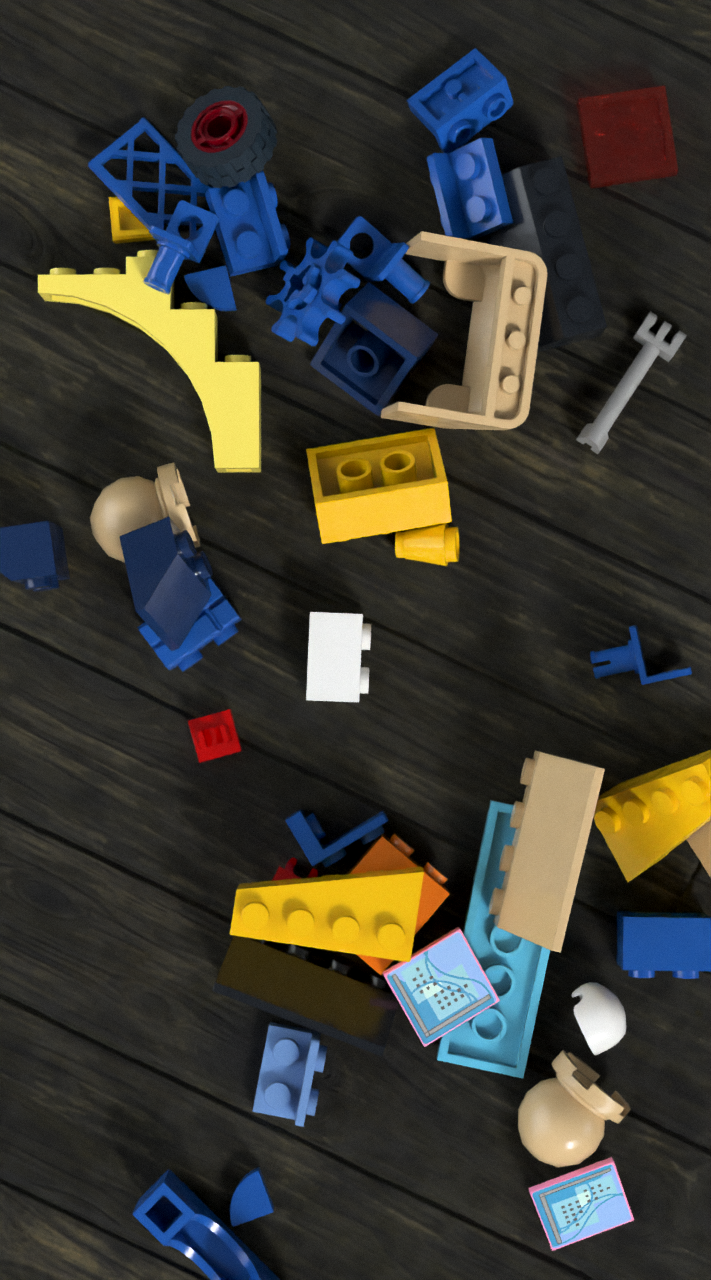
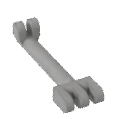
M651 311L632 338L643 345L642 349L595 421L586 424L576 439L581 444L587 443L592 447L590 450L597 454L609 439L608 431L657 356L669 362L687 336L679 330L673 336L670 344L663 340L672 327L666 321H664L656 334L651 332L649 329L653 327L658 317Z

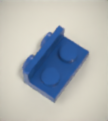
M476 48L406 100L410 111L436 137L439 148L443 153H451L458 147L465 145L476 133L493 120L503 116L514 104L506 77Z
M479 138L451 153H433L427 156L430 181L434 187L441 215L440 220L446 236L477 240L513 223L492 138Z
M262 170L260 173L254 174L247 182H240L234 187L208 188L205 197L210 212L216 214L219 218L215 229L230 277L279 266L288 254L290 237L286 226L279 222L275 209L278 203L276 190L271 182L267 183L264 171Z

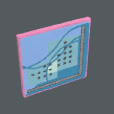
M459 927L412 954L410 962L401 961L382 972L424 1047L500 1001Z
M612 1157L528 1188L552 1251L634 1220Z

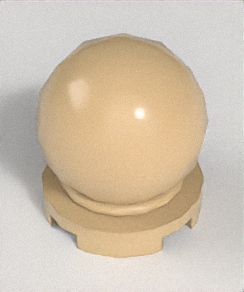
M175 462L157 467L159 478H156L155 482L140 476L118 479L102 490L94 503L90 522L93 536L108 556L125 563L119 536L167 517L171 518L180 531H188L195 548L200 547L196 525L192 526L186 507L190 506Z
M564 1050L551 1063L557 1072V1078L542 1080L526 1093L518 1108V1129L522 1144L539 1161L558 1168L577 1165L596 1151L604 1137L605 1120L610 1119L618 1124L631 1110L629 1104L616 1090L609 1096L595 1083L600 1077L597 1072L571 1052L567 1054Z

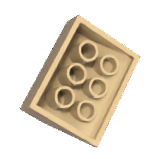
M536 750L533 759H525L520 778V784L526 785L523 802L515 801L510 818V827L516 828L512 846L505 844L500 859L499 870L504 871L505 876L502 888H494L489 905V914L495 915L493 922L498 928L551 951L561 953L602 784L604 768Z

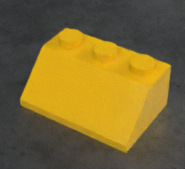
M435 428L306 449L322 544L452 522L448 481Z

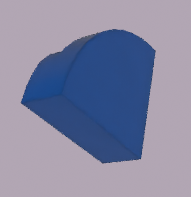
M226 265L184 275L189 290L200 302L219 311L237 310Z
M260 1167L247 1173L233 1193L230 1204L232 1227L274 1212V1206Z

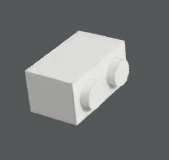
M310 612L306 700L359 702L360 693L368 694L369 668L361 667V650H370L371 624L363 623V614Z

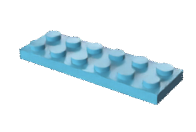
M490 800L462 933L500 1001L440 1037L436 1058L443 1062L524 1078L550 950L498 928L493 922L495 915L489 914L494 888H502L505 872L499 870L502 851L505 844L512 846L516 828L510 827V818L514 805Z

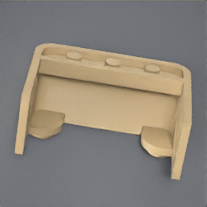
M421 231L406 243L409 249L405 254L445 261L443 283L448 293L457 299L473 302L462 386L443 384L434 388L429 393L425 406L398 401L383 408L381 418L446 429L509 430L516 428L526 420L530 409L547 282L546 265L538 255L529 251Z

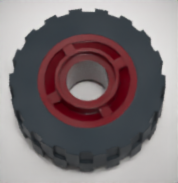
M224 86L222 89L209 91L203 97L200 96L191 107L185 110V115L178 122L175 142L178 144L176 149L195 177L199 178L201 183L207 186L210 184L214 188H221L222 186L230 188L240 182L245 183L250 180L254 174L260 173L264 169V165L272 158L273 149L277 145V128L272 117L254 92H248L246 88L240 86L238 88Z

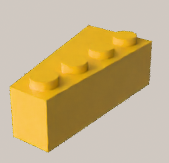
M711 750L621 782L598 797L593 817L595 824L601 831L627 882H630L660 861L670 851L711 820Z
M423 867L369 871L346 875H325L304 879L295 878L241 883L236 889L230 935L410 962L424 876Z

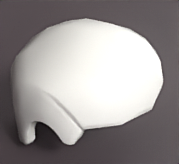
M591 982L581 985L572 992V997L580 996V1002L573 1009L574 1015L589 1048L594 1055H598L615 1046L625 1035V1010L617 996L603 985Z

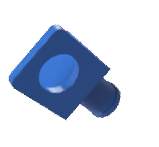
M181 200L176 206L166 231L152 225L149 233L156 240L157 246L160 248L146 278L143 280L144 284L169 295L183 260L190 259L200 264L219 222L218 216ZM191 216L199 218L203 222L202 234L195 240L182 238L179 234V226L182 220Z
M362 216L356 217L337 242L350 249L352 237L358 233H365L372 239L373 250L367 258L359 259L353 255L347 263L367 281H383L386 279L410 303H415L426 292L430 282L425 280L402 259L409 246L405 242L391 243Z
M637 625L629 626L631 640H628V645L590 652L592 664L607 660L611 662L610 664L593 668L596 679L634 670L635 674L640 675L641 684L644 685L692 674L690 666L648 675Z

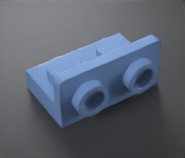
M273 1022L269 1023L252 1112L295 1120V1125L304 1127L306 1115H315L319 1089L311 1088L314 1071L323 1073L328 1047L320 1045V1032Z

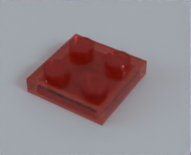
M665 85L578 99L577 108L590 189L676 176L678 165Z

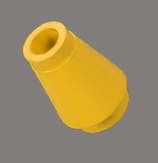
M444 523L406 530L405 532H396V558H405L447 566L448 562H458L459 560L458 527H448V524Z

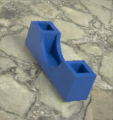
M170 1169L138 1199L132 1215L163 1246L173 1247L190 1258L210 1280H280Z

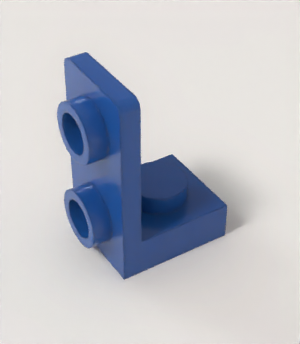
M300 809L288 816L285 821L311 865L314 866L322 862L324 867H328L347 855L344 849L347 845L357 839L364 845L383 834L385 830L382 824L389 820L383 810L326 845H323L320 840L326 836V833L314 813L306 817L303 810Z

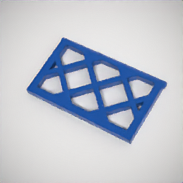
M145 117L141 118L136 125L88 162V167L148 230H150L152 225L164 230V223L169 224L171 220V214H164L165 193L190 195V204L197 206V196L205 197L208 188H212L209 184L207 186L201 183L199 178L195 177L176 149ZM143 132H146L159 146V153L134 151V140ZM111 158L127 160L126 180L115 179L103 165ZM133 160L159 163L158 183L133 181ZM166 163L176 164L191 180L190 186L165 184ZM132 190L157 192V213H147L132 197ZM194 216L187 217L180 223V225H189V237L186 240H195L202 234L203 222L199 218Z

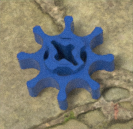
M311 237L306 241V255L300 265L296 267L286 260L281 262L279 268L286 272L283 278L286 284L280 293L269 295L266 298V305L282 313L280 319L272 326L271 330L273 333L289 342H292L297 337L311 346H316L319 342V327L326 318H330L340 325L345 322L346 315L339 312L342 305L339 299L346 290L357 288L360 285L359 278L343 269L345 264L353 257V251L337 241H332L328 248Z

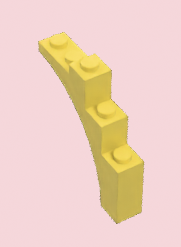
M141 250L137 252V257H126V274H120V270L116 268L94 269V274L76 275V270L71 268L50 269V275H38V293L45 301L80 304L110 313L141 329L168 351L188 375L202 401L212 435L214 464L218 473L261 472L259 362H251V356L227 355L225 356V362H218V317L215 309H207V304L200 302L182 303L181 309H174V282L169 295L144 284L143 280L146 278L158 250Z

